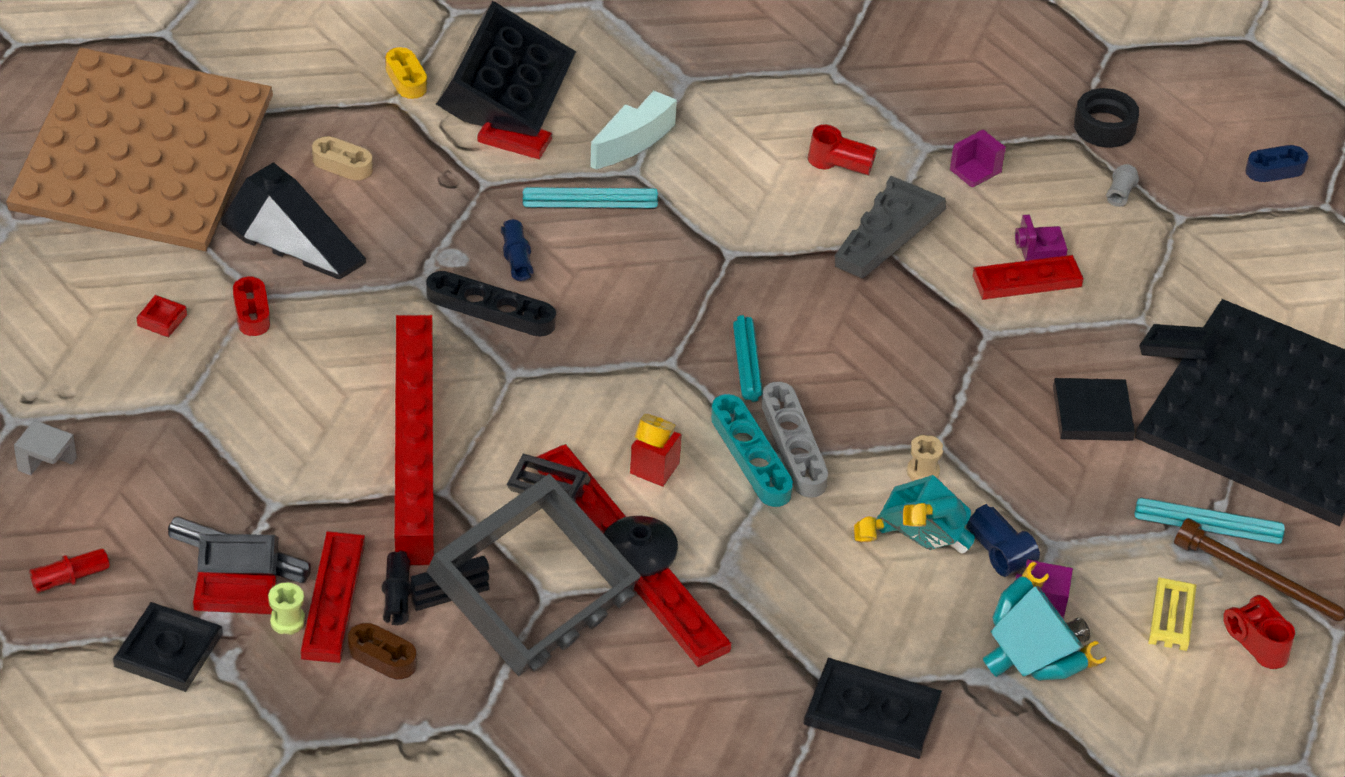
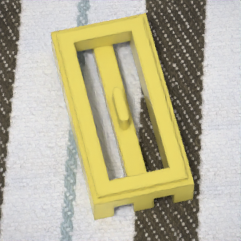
M1158 577L1148 644L1156 645L1157 640L1164 641V647L1172 648L1174 643L1180 645L1179 650L1187 651L1190 641L1196 584ZM1165 588L1171 589L1166 631L1160 630ZM1179 592H1187L1182 632L1175 633Z

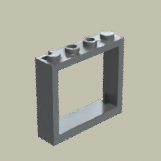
M550 474L434 554L427 569L428 574L518 677L529 668L535 672L544 666L551 658L550 653L557 647L565 650L579 638L580 634L578 632L584 627L588 626L590 629H593L608 616L606 611L612 606L616 605L618 608H621L635 596L632 590L641 577ZM542 508L612 588L528 650L457 568Z

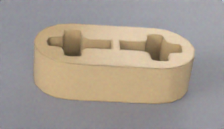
M334 137L319 138L312 145L313 163L320 169L351 180L366 179L373 172L372 154L365 148Z

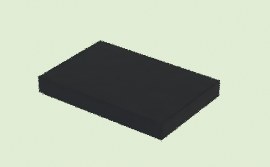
M828 657L806 712L804 725L920 759L941 699L942 691Z

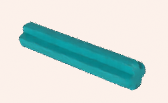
M739 315L737 320L733 322L741 393L745 400L756 402L762 396L763 388L754 320L751 317Z

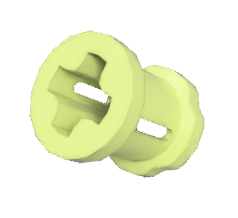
M289 582L275 585L268 594L269 605L273 609L270 619L271 627L279 634L297 633L304 627L305 613L301 608L304 602L303 590L298 585Z

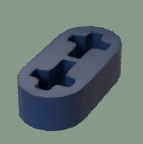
M1295 145L1260 149L1249 154L1245 172L1250 179L1257 182L1301 176L1305 172L1309 156L1303 148Z

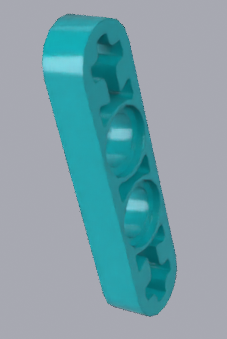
M731 394L716 397L712 403L711 421L742 472L764 504L772 507L784 506L791 500L792 477L744 402L739 397ZM730 414H734L733 422H731L732 417ZM738 433H747L753 439L744 442L737 440L734 436ZM755 458H761L769 464L764 467H757L752 465L750 461ZM771 477H772L771 483L773 484L774 487H769V485H770V478H771Z

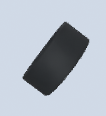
M1109 88L1092 89L1084 93L1077 102L1074 128L1077 134L1090 144L1107 148L1119 147L1130 142L1134 137L1139 119V107L1135 100L1124 92ZM1109 113L1123 121L1116 123L1102 122L1092 117L1091 114Z

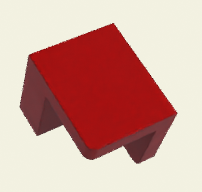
M674 431L663 448L636 439L631 445L630 474L664 487L680 463L682 434Z

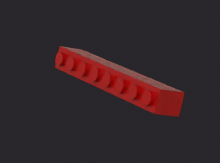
M396 315L395 552L405 551L410 559V565H430L434 557L432 315Z

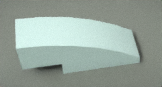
M653 90L637 109L625 104L591 141L590 167L599 169L613 165L638 154L661 139L675 126L677 100Z

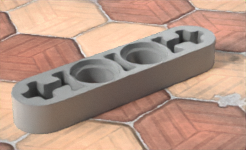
M784 382L769 383L764 387L762 393V410L785 467L792 477L793 487L802 496L808 498L818 497L827 488L828 470L795 390ZM779 401L784 402L782 409H780ZM783 422H793L798 425V428L787 430L782 428L780 424ZM803 448L809 454L806 456H796L791 453V450ZM806 469H809L811 479L805 477Z

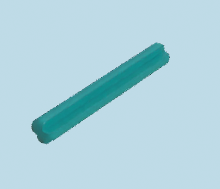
M525 187L523 189V206L526 208L655 209L658 205V191L656 188Z
M1142 497L1138 498L1134 512L1135 518L1138 520L1181 527L1183 522L1190 518L1201 524V529L1207 532L1272 544H1281L1285 532V526L1282 522Z

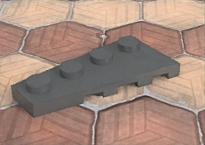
M890 176L886 182L884 192H879L875 197L874 206L870 212L866 211L861 217V225L857 230H852L835 254V267L863 279L946 210V198Z

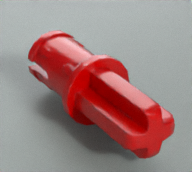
M100 548L72 558L64 555L62 560L30 569L29 574L34 590L38 594L67 583L75 585L76 579L107 570L110 563L106 551Z

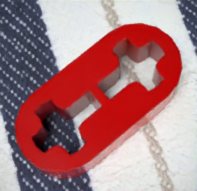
M253 276L238 279L233 284V300L238 328L243 334L248 336L262 335L270 328V312L265 285L262 280ZM246 293H252L254 298L247 299ZM256 313L257 319L251 320L249 314Z

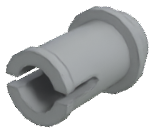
M1128 164L1116 168L1112 174L1113 183L1106 197H1108L1107 201L1114 206H1124L1128 201L1131 189L1137 186L1139 182L1136 168Z

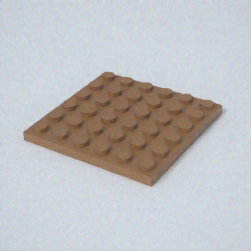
M79 48L6 201L8 210L207 251L272 99V86Z

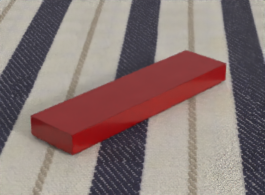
M326 532L301 646V660L341 663L365 547V535Z

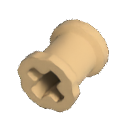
M920 435L915 437L911 442L912 459L907 465V475L912 481L930 475L939 478L940 466L938 460L943 455V443L934 436Z

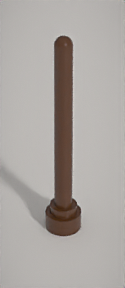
M1187 518L1180 527L1174 540L1176 546L1186 551L1190 549L1198 551L1200 549L1335 621H1342L1345 618V609L1206 536L1207 531L1201 529L1202 525Z

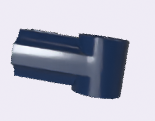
M985 504L977 508L968 520L966 528L987 549L990 562L1000 576L1007 577L1025 568L1027 560H1039V547L1032 535L1026 531L1018 533L994 507H989Z

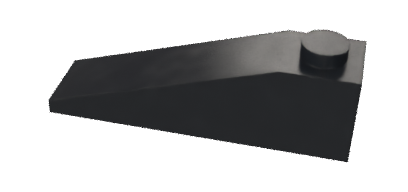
M274 162L246 178L221 219L222 225L243 242L252 246L260 243L272 248V253L280 257L288 254L301 259L303 266L339 280L366 264L364 255L299 182Z

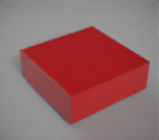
M154 295L136 317L137 326L169 338L187 316V307Z

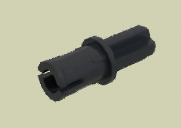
M401 550L388 554L386 580L383 581L381 587L382 592L385 594L383 620L389 623L392 614L391 625H402L409 620L408 596L411 594V582L409 581L410 559L407 557V553Z

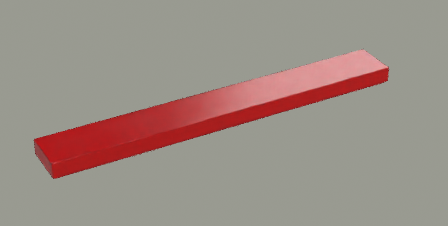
M566 444L536 456L537 458L588 473L591 480L588 485L584 484L582 487L584 493L581 498L577 497L576 502L603 534L612 523L626 517ZM537 470L540 475H545V476H547V475L549 474V473H546V472H542V471ZM550 474L555 480L568 483L571 485L574 482L572 480ZM669 567L658 574L640 577L633 589L697 667L731 652V642Z

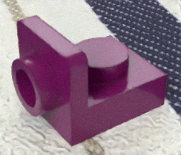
M1030 214L1022 215L1020 228L1015 229V244L1017 248L1022 249L1025 261L1067 256L1068 249L1060 226L1034 228Z

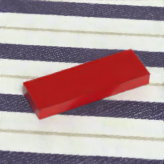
M1073 255L974 267L972 275L982 300L1080 288L1084 280Z

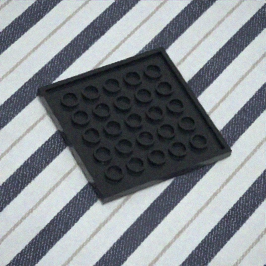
M1221 299L1204 327L1218 328L1221 339L1207 360L1187 358L1181 360L1139 424L1135 438L1340 526L1345 518V349Z

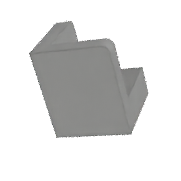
M35 420L14 444L18 471L29 475L33 474L42 461L54 464L61 460L73 464L77 458L73 434Z

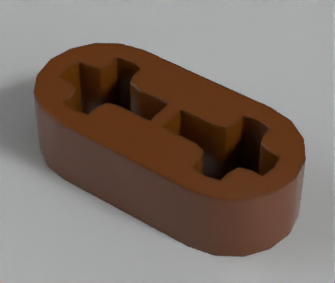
M372 623L357 624L349 631L348 650L350 656L356 661L395 680L405 679L414 674L417 668L416 648L409 641Z

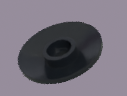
M640 515L624 517L612 523L604 532L607 539L641 577L652 576L666 570L677 556L678 541L675 533L667 524L652 517Z

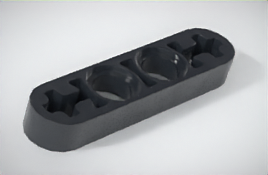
M436 271L427 277V299L435 305L533 336H547L555 330L556 311L547 302L447 271ZM479 295L483 299L479 302H471L466 297ZM503 305H511L516 309L512 312H502L498 308Z

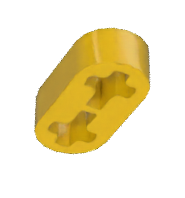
M403 47L389 50L385 56L386 72L398 93L408 99L420 98L426 94L427 75L415 54L410 49Z
M644 414L639 421L634 436L647 444L663 448L673 434L676 425L661 417Z

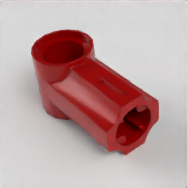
M822 124L813 129L807 159L812 166L818 169H830L836 165L869 175L876 157L877 147L844 138L837 127Z

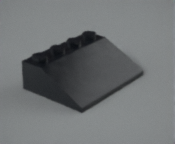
M492 1L476 24L436 105L467 123L483 126L486 122H489L492 128L536 137L576 51L495 1Z

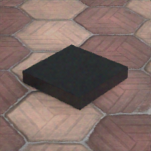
M1054 378L1053 391L1060 439L1133 441L1135 429L1126 379Z
M150 602L114 656V667L186 692L223 635L222 626Z

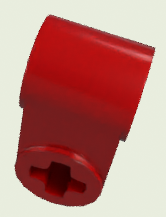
M1256 595L1250 599L1249 604L1240 608L1231 607L1225 610L1223 620L1227 631L1247 649L1260 665L1269 669H1279L1287 665L1296 634L1295 628L1272 606L1266 597Z

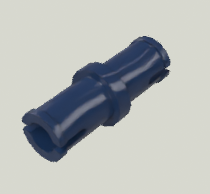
M515 219L507 220L501 226V234L505 243L503 254L506 260L509 261L513 279L525 281L534 272L529 257L531 254L530 243L524 237L522 223Z

